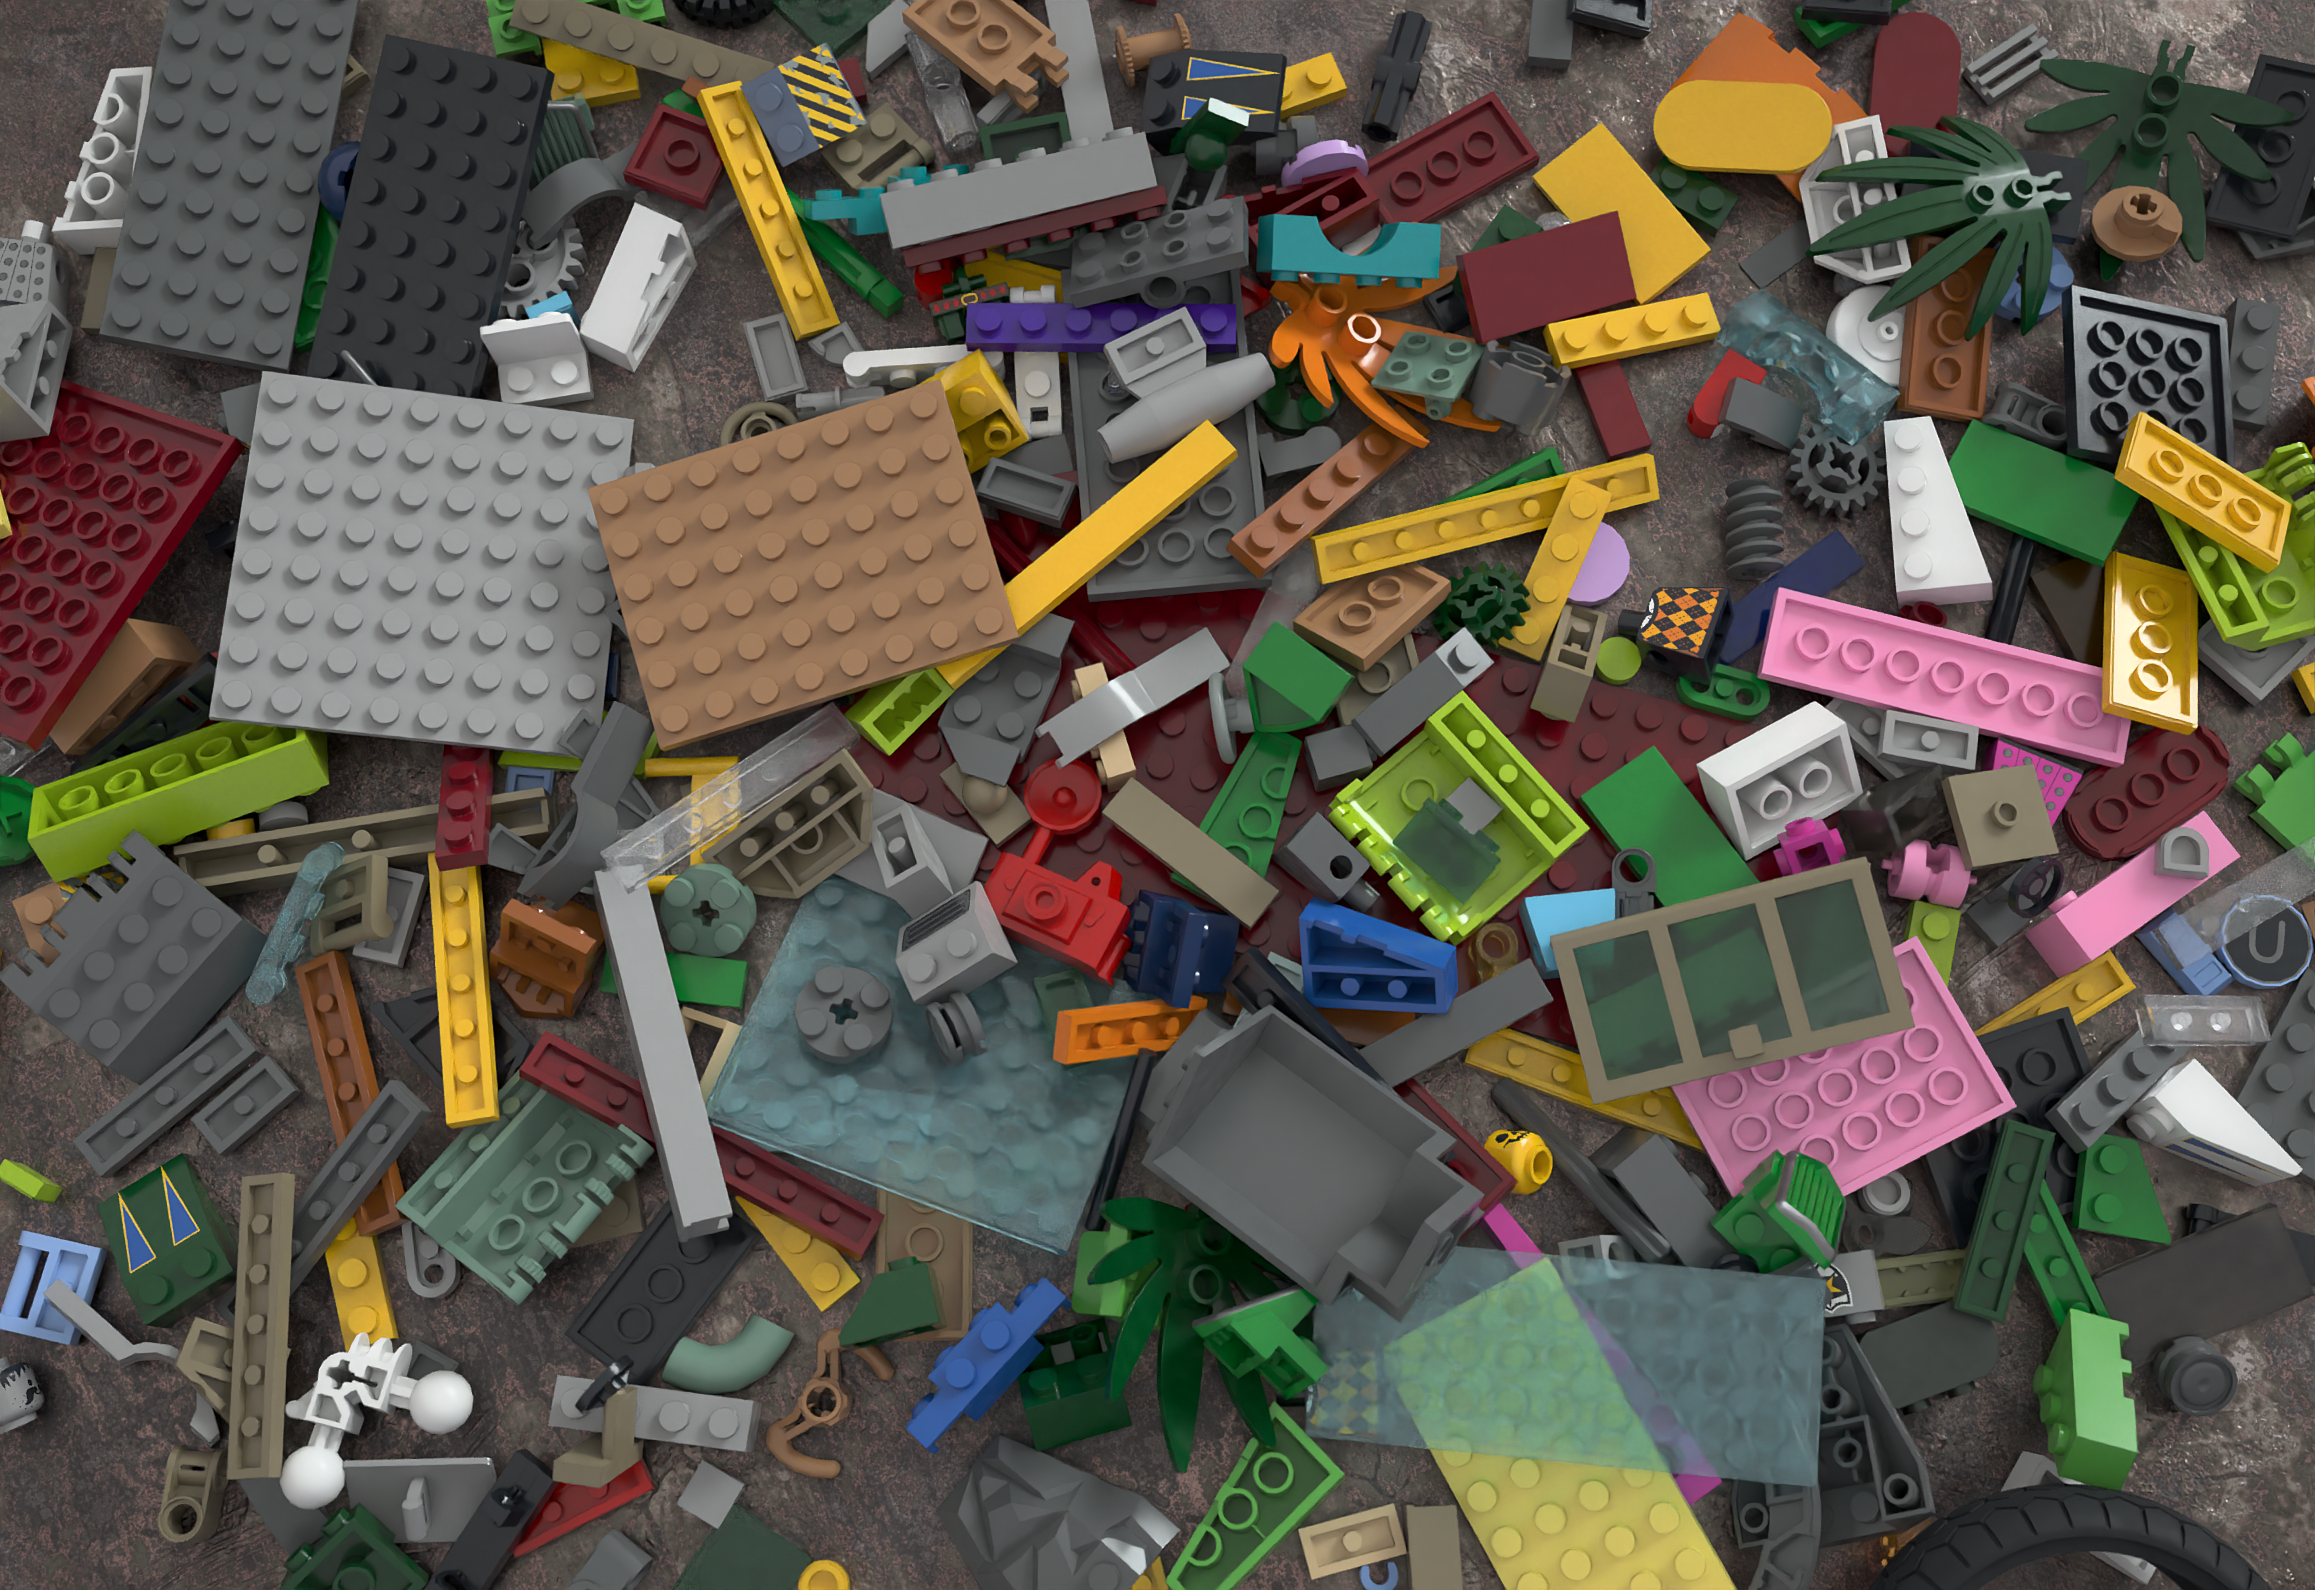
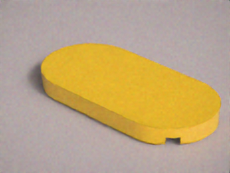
M1694 80L1678 85L1665 95L1657 107L1653 128L1655 142L1660 151L1670 162L1683 169L1789 175L1810 167V164L1814 163L1826 151L1831 138L1832 117L1823 98L1814 90L1803 85Z

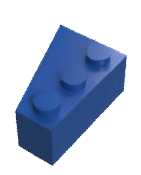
M1314 896L1299 916L1304 997L1314 1007L1447 1013L1458 992L1456 946Z

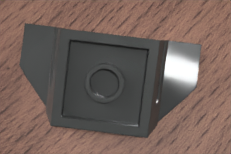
M1048 613L1020 636L1021 641L1009 645L957 688L949 697L938 722V727L942 735H944L963 774L1005 788L1015 763L1021 764L1025 761L1036 735L1034 730L1039 727L1058 683L1061 671V654L1075 621Z

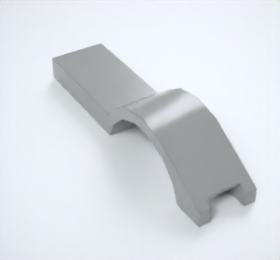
M1207 627L1136 669L1102 685L1037 727L1034 731L1039 738L1050 733L1063 754L1062 757L1055 761L1060 770L1130 724L1147 715H1152L1207 682L1212 673H1222L1231 665Z
M59 1278L43 1292L46 1301L120 1368L137 1361L160 1360L172 1365L174 1364L179 1352L178 1349L171 1345L150 1342L131 1344ZM197 1392V1409L190 1423L191 1431L208 1447L212 1448L220 1440L212 1406Z

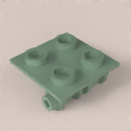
M1406 331L1370 383L1371 387L1424 397L1426 414L1433 420H1440L1450 414L1452 410L1451 402L1459 400L1462 392L1467 387L1468 379L1475 375L1486 345L1468 342L1463 339H1450L1428 335L1423 332Z

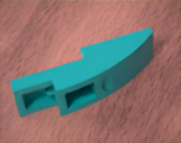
M968 164L943 165V171L956 168L958 176L972 173L969 172ZM922 166L900 168L901 176H888V184L907 179H913L914 186L930 183L931 174H927L926 167ZM885 187L858 188L859 196L842 197L841 189L816 190L815 198L803 199L804 217L811 220L847 218L848 232L857 236L887 232L880 205V194L885 193Z

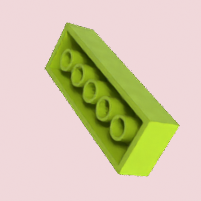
M226 721L213 724L35 788L33 791L27 840L55 883L71 877H84L96 868L110 864L111 862L107 857L114 850L128 860L133 859L119 845L133 829L156 846L162 844L172 845L195 832L207 828H219L226 825L231 819L251 812L266 811L276 803L298 795L307 796L315 793L321 787L329 784L327 735L323 731Z

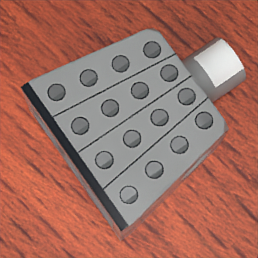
M27 220L24 222L20 240L0 237V307L49 300L66 318L70 266L69 262L56 247L49 244L52 229L41 222Z

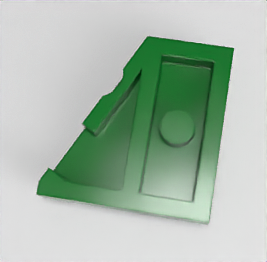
M2103 1134L2088 1149L2079 1153L2071 1228L2161 1245H2170L2171 1236L2137 1140Z

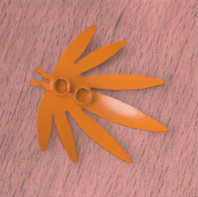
M1368 246L1367 248H1365L1364 250H1362L1361 252H1359V253L1356 254L1355 256L1361 254L1362 252H1364L1365 250H1367L1370 246ZM1458 266L1439 268V279L1423 280L1422 288H1396V279L1381 281V286H1367L1358 289L1362 286L1355 285V277L1340 276V284L1313 283V280L1308 278L1307 274H1298V282L1276 281L1269 292L1280 301L1287 302L1293 313L1279 325L1273 334L1268 347L1269 358L1276 367L1286 368L1296 356L1299 348L1300 368L1306 385L1316 399L1330 409L1334 401L1323 361L1324 357L1341 388L1367 416L1397 437L1420 448H1425L1430 441L1414 430L1371 387L1368 381L1370 383L1373 381L1391 354L1388 350H1394L1406 331L1423 332L1428 335L1450 339H1463L1476 343L1475 339L1448 332L1444 334L1443 331L1376 318L1366 313L1392 311L1422 301L1424 296L1453 283ZM1498 345V348L1508 349V346ZM1380 389L1402 404L1426 414L1424 397ZM1461 397L1459 400L1451 402L1452 410L1450 414L1440 419L1455 425L1491 432L1498 431L1503 425L1499 420L1487 421L1479 418L1471 411L1473 404Z

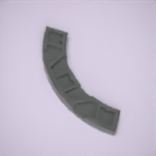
M1769 1376L1766 1381L1760 1378L1746 1395L1743 1401L1747 1405L1737 1416L1746 1433L1751 1435L1762 1461L1759 1464L1764 1481L1766 1505L1770 1506L1768 1539L1764 1538L1759 1564L1748 1590H1809L1818 1558L1821 1534V1499L1818 1475L1812 1450L1803 1426L1783 1391L1774 1379Z

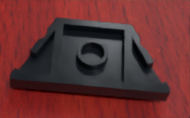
M428 987L411 992V996L387 1003L380 1001L372 1004L368 1009L444 1094L437 988ZM491 998L497 1088L499 1092L520 1069L535 1046Z

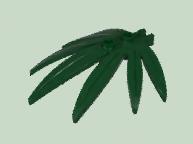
M2162 40L2157 54L2158 65L2152 75L2100 62L2072 59H2041L2039 64L2040 71L2053 81L2077 91L2108 94L2081 98L2049 108L2027 119L2024 129L2027 132L2038 134H2062L2091 127L2112 116L2117 118L2114 124L2101 133L2077 157L2089 160L2084 195L2102 176L2121 147H2125L2126 150L2116 171L2110 191L2126 186L2148 187L2155 190L2162 157L2166 156L2168 158L2167 184L2169 199L2176 204L2182 216L2180 240L2194 263H2200L2204 258L2206 216L2200 175L2187 135L2194 134L2206 152L2227 170L2247 180L2266 184L2270 181L2272 174L2260 157L2237 134L2211 116L2230 124L2251 128L2288 125L2295 117L2293 112L2250 95L2213 86L2185 83V69L2192 59L2196 46L2187 45L2183 57L2177 60L2173 72H2168L2167 68L2171 58L2168 56L2167 51L2171 41ZM2100 246L2101 282L2109 283L2124 260L2108 254Z
M1943 115L1937 123L1959 136L1931 128L1904 125L1890 126L1885 134L1917 143L1966 164L1926 157H1890L1850 163L1819 173L1815 182L1957 184L1915 192L1878 205L1836 227L1811 244L1806 250L1805 255L1812 257L1891 243L1953 226L1960 230L1925 254L1891 287L1867 317L1869 322H1874L1901 308L1943 282L1978 254L1997 233H2001L2003 240L1984 276L1966 330L1965 340L1969 342L1982 329L2000 305L2016 275L2023 250L2021 335L2025 336L2033 328L2046 296L2052 267V235L2046 212L2061 211L2072 200L2069 192L2058 194L2052 190L2063 178L2060 171L2048 173L2045 177L2031 176L2029 168L2020 153L2000 134L1980 123L1961 117Z
M1124 1197L1105 1201L1099 1205V1212L1109 1223L1129 1231L1148 1230L1150 1234L1125 1242L1106 1254L1088 1275V1284L1100 1285L1123 1279L1142 1269L1154 1259L1158 1260L1157 1267L1150 1273L1134 1295L1118 1327L1108 1362L1105 1400L1108 1404L1116 1403L1148 1341L1167 1295L1157 1353L1158 1403L1164 1438L1173 1468L1177 1473H1186L1188 1471L1197 1418L1205 1348L1203 1345L1205 1340L1192 1328L1193 1321L1206 1317L1207 1307L1209 1315L1237 1306L1229 1286L1230 1281L1233 1282L1246 1302L1281 1291L1274 1282L1252 1264L1277 1277L1289 1281L1294 1280L1194 1203L1186 1211L1161 1201L1140 1197ZM1306 1315L1292 1330L1297 1336H1303L1310 1340L1319 1349L1320 1353L1332 1351L1329 1342ZM1216 1358L1225 1387L1240 1417L1261 1446L1275 1447L1277 1441L1260 1374L1253 1369L1237 1379Z

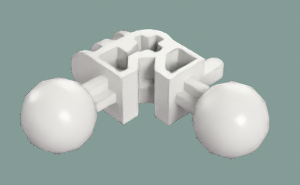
M360 1332L354 1339L348 1353L338 1352L324 1360L319 1369L318 1380L313 1383L314 1387L300 1399L290 1401L285 1406V1414L288 1417L315 1423L308 1446L299 1448L290 1454L282 1466L280 1485L283 1494L291 1504L301 1509H317L336 1499L345 1485V1471L342 1469L343 1461L337 1452L344 1432L355 1435L360 1433L364 1421V1416L358 1406L360 1402L376 1411L394 1415L396 1407L408 1409L411 1412L412 1419L420 1429L430 1434H445L463 1425L472 1412L473 1395L468 1382L463 1376L453 1371L443 1370L430 1373L420 1380L407 1378V1372L412 1359L411 1344H403L393 1353L392 1342L389 1338H380L370 1347L367 1333ZM343 1373H354L356 1377L369 1383L377 1384V1387H371L357 1381L341 1383L340 1379Z

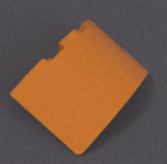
M1739 12L1670 87L1671 91L1680 84L1694 80L1799 84L1814 90L1823 98L1831 113L1832 128L1836 124L1868 117L1843 88L1839 92L1833 91L1816 76L1821 68L1796 47L1788 53L1774 39V31ZM1806 169L1789 175L1774 174L1796 200L1802 203L1799 181Z

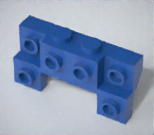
M1042 1277L1036 1284L1031 1283L1023 1288L1014 1300L1015 1307L1009 1313L998 1302L991 1309L985 1308L980 1311L969 1324L968 1330L970 1332L958 1345L949 1346L937 1357L934 1362L935 1369L928 1378L939 1389L935 1393L925 1395L915 1405L912 1411V1418L906 1424L908 1426L906 1429L931 1453L935 1454L939 1450L935 1443L963 1412L977 1422L1042 1352L1044 1346L1034 1335L1062 1305L1067 1310L1072 1306L1068 1298L1049 1280Z

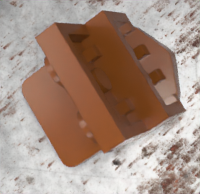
M540 896L534 905H525L512 898L501 912L500 939L490 951L489 978L499 982L501 991L522 1017L561 1018L566 1016L572 1019L592 983L593 969L606 947L598 913L572 900H569L558 911L544 906L547 898Z

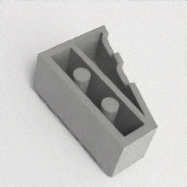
M49 300L0 307V442L49 436L74 328Z

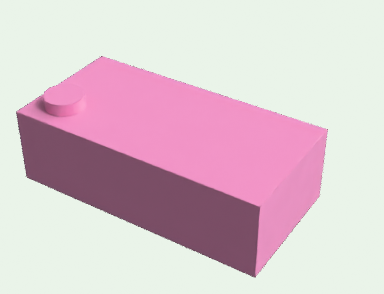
M2205 811L2200 812L2178 827L2191 828L2200 833L2206 840L2209 848V876L2207 878L2197 880L2154 875L2156 841L2080 895L2076 896L2073 890L2057 899L2048 906L2052 914L2024 933L2058 978L2091 962L2241 857Z

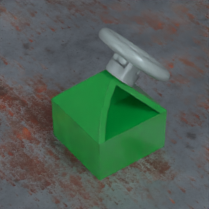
M1275 620L1242 665L1247 690L1246 696L1230 698L1226 680L1220 672L1212 673L1209 678L1211 715L1217 747L1222 761L1226 764H1232L1236 760L1237 744L1235 731H1241V734L1256 732V729L1260 732H1289L1324 723L1356 677L1288 627Z

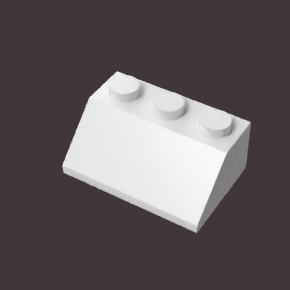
M1816 701L1696 764L1708 804L1738 853L1746 861L1778 844L1777 834L1785 832V826L1790 822L1805 817H1812L1813 821L1824 819L1864 797L1847 724Z

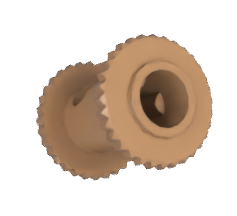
M1179 13L1173 15L1174 28L1130 38L1126 37L1122 25L1117 26L1115 29V52L1120 73L1123 75L1127 86H1135L1134 73L1148 70L1151 57L1193 49L1190 33L1182 15Z

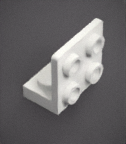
M545 312L533 319L521 321L502 319L490 326L480 327L481 339L498 367L502 402L547 407L594 399L588 350L570 314Z

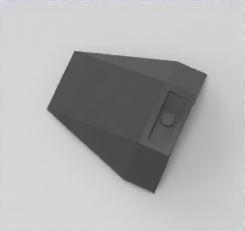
M1843 1323L1805 1332L1798 1342L1788 1343L1772 1363L1775 1370L1770 1376L1791 1403L1803 1426L1812 1450L1821 1499L1819 1549L1901 1534L1936 1514L1926 1463L1850 1327ZM1742 1424L1731 1494L1733 1517L1739 1550L1762 1551L1764 1538L1768 1539L1770 1506L1766 1505L1764 1481L1759 1464L1762 1461L1751 1435L1746 1433Z

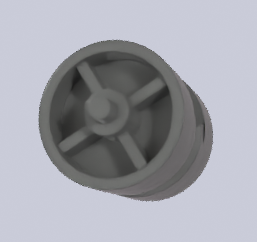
M1314 115L1290 116L1286 123L1279 121L1278 137L1241 144V152H1250V156H1253L1255 176L1279 175L1287 162L1291 166L1297 160L1296 154L1302 149L1321 141H1328V139L1319 140Z

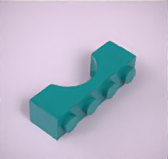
M1281 214L1261 216L1258 220L1256 272H1272L1271 281L1298 282V274L1313 275V283L1340 284V276L1355 277V285L1381 286L1382 279H1396V288H1422L1423 280L1439 279L1441 224L1409 222L1384 224L1374 243L1361 254L1353 256L1339 251L1328 242L1321 231L1317 217Z

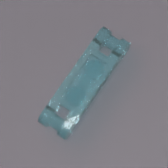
M325 842L305 857L246 985V996L251 1002L259 1005L266 1004L286 987L287 977L283 969L287 960L293 963L298 957L306 940V937L300 934L306 919L313 921L324 902L325 895L319 892L327 875L340 867L344 862L345 853L339 844Z

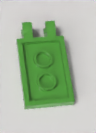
M2288 732L2279 741L2277 739L2272 741L2261 753L2269 762L2283 771L2275 781L2270 773L2258 763L2250 771H2244L2231 785L2257 805L2249 816L2315 875V749L2304 755L2301 744Z

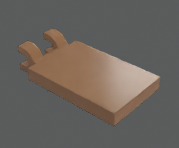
M916 0L902 12L903 23L995 97L1005 89L1013 102L1026 114L1039 105V98L1032 94L1038 89V82L1030 77L1035 70L1040 68L1044 77L1056 88L1069 79V72L1062 68L1069 62V58L1064 52L1054 48L1056 46V34L1013 0Z

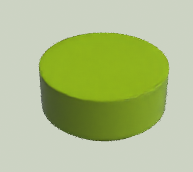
M1612 637L1605 640L1600 645L1594 668L1596 674L1603 681L1613 685L1629 682L1634 678L1641 665L1638 647L1632 641L1623 637Z

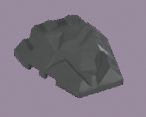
M1003 1433L995 1438L936 1510L981 1590H1130L1182 1529L1144 1494L1130 1488L1125 1490L1100 1479V1475L1091 1471H1081L1058 1461V1457L1045 1451L1036 1452L1035 1447Z

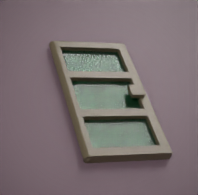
M1866 856L1550 936V948L1554 952L1593 1105L1915 1028L1871 875V865L1867 861Z

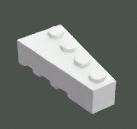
M152 66L111 69L93 117V121L97 124L96 129L89 142L84 141L79 155L83 160L82 167L76 182H69L64 196L69 201L63 218L56 217L52 232L79 255L94 254L96 247L113 249L118 247L155 72Z
M1931 416L1884 421L1895 582L1899 609L1904 605H1911L1913 607L1918 601L1944 605L1993 600L1992 581Z

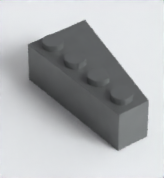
M1623 1127L1591 1154L1588 1159L1670 1243V1252L1666 1258L1672 1255L1676 1259L1671 1265V1269L1699 1302L1703 1304L1720 1296L1721 1294L1718 1289L1713 1287L1710 1282L1709 1269L1721 1256L1727 1253H1739L1710 1223V1220L1721 1209L1716 1211L1706 1198L1709 1190L1703 1181L1693 1172L1689 1171L1687 1173L1676 1158L1680 1156V1153L1669 1138L1662 1133L1657 1135L1652 1132Z

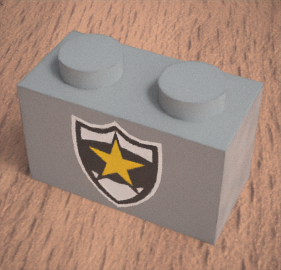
M1871 1249L1837 1254L1835 1261L1826 1270H1823L1817 1263L1814 1264L1834 1297L1806 1331L1826 1328L1825 1319L1845 1316L1847 1325L1876 1321L1874 1311L1886 1310L1874 1251Z

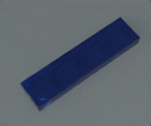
M1838 529L1733 604L1735 616L1719 658V664L1731 665L1765 640L1774 592L1779 587L1823 598L1865 566L1866 562Z

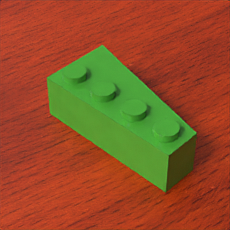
M1273 1401L1269 1411L1277 1445L1275 1447H1263L1254 1436L1250 1439L1241 1454L1240 1460L1226 1483L1224 1482L1203 1521L1197 1527L1166 1578L1165 1583L1172 1590H1237L1345 1481V1474L1275 1401Z

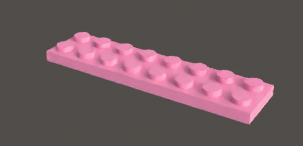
M1781 587L1774 592L1757 678L1883 710L1888 709L1978 726L1979 734L1994 738L2001 736L2018 744L2113 768H2118L2124 764L2131 720L2102 712L2103 668Z

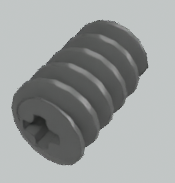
M1741 479L1728 484L1725 488L1726 496L1729 498L1725 504V510L1729 515L1725 521L1726 529L1729 532L1725 538L1727 548H1729L1725 555V560L1730 566L1726 571L1727 577L1737 580H1754L1782 570L1784 568V561L1778 558H1771V556L1782 553L1784 545L1771 539L1782 536L1784 528L1771 522L1782 519L1784 511L1771 505L1782 502L1784 499L1783 493L1770 489L1769 483L1759 479Z

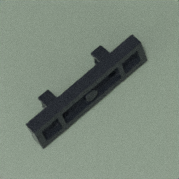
M207 652L71 765L70 775L196 730L209 719L218 659ZM183 694L190 701H192L193 708L186 702H184L179 696Z
M526 1448L516 1450L423 1590H460L449 1581L451 1576L460 1582L466 1590H488L560 1483L553 1481V1470Z

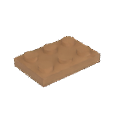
M1415 562L1338 580L1292 620L1293 632L1304 640L1365 672L1448 597L1449 592H1451V581Z

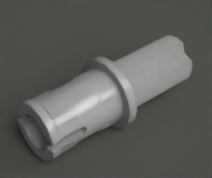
M836 386L835 391L810 394L800 393L796 395V408H801V412L797 414L799 421L802 422L883 397L886 394L881 386L843 390L841 386Z

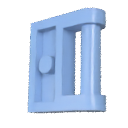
M22 1230L18 1245H22L0 1312V1329L77 1346L81 1332L46 1301L43 1292L59 1278L90 1306L108 1250ZM42 1250L48 1251L49 1255L28 1319L23 1318L21 1314Z

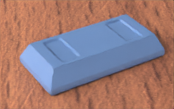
M2169 907L2136 934V937L2198 1008L2202 1007L2235 980L2172 907Z

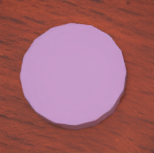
M1321 141L1296 154L1297 160L1291 166L1289 162L1286 163L1282 169L1281 182L1283 187L1302 183V178L1355 166L1363 177L1367 179L1369 167L1363 150L1355 144L1354 148L1349 147L1347 141Z
M1603 522L1600 523L1566 601L1585 607H1592L1607 602L1619 592L1629 573L1630 554L1624 539L1612 526Z

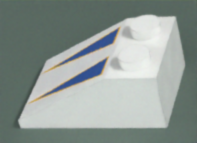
M2195 1058L2169 1068L2123 1114L2128 1119L2126 1123L2129 1129L2141 1140L2150 1142L2155 1147L2255 1187L2297 1176L2303 1170Z

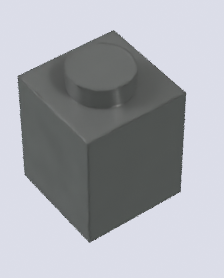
M1353 724L1305 737L1303 753L1316 792L1351 783L1356 778L1359 780L1365 779L1371 773L1372 762L1377 761V753Z

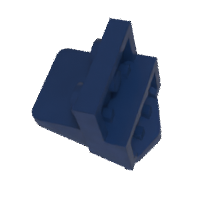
M1139 889L1138 898L1128 907L1132 919L1124 934L1131 939L1132 947L1128 949L1121 961L1123 968H1125L1123 981L1136 992L1155 994L1169 1006L1189 1009L1191 995L1196 992L1223 993L1226 988L1220 981L1232 967L1239 922L1225 912L1195 907L1179 897Z

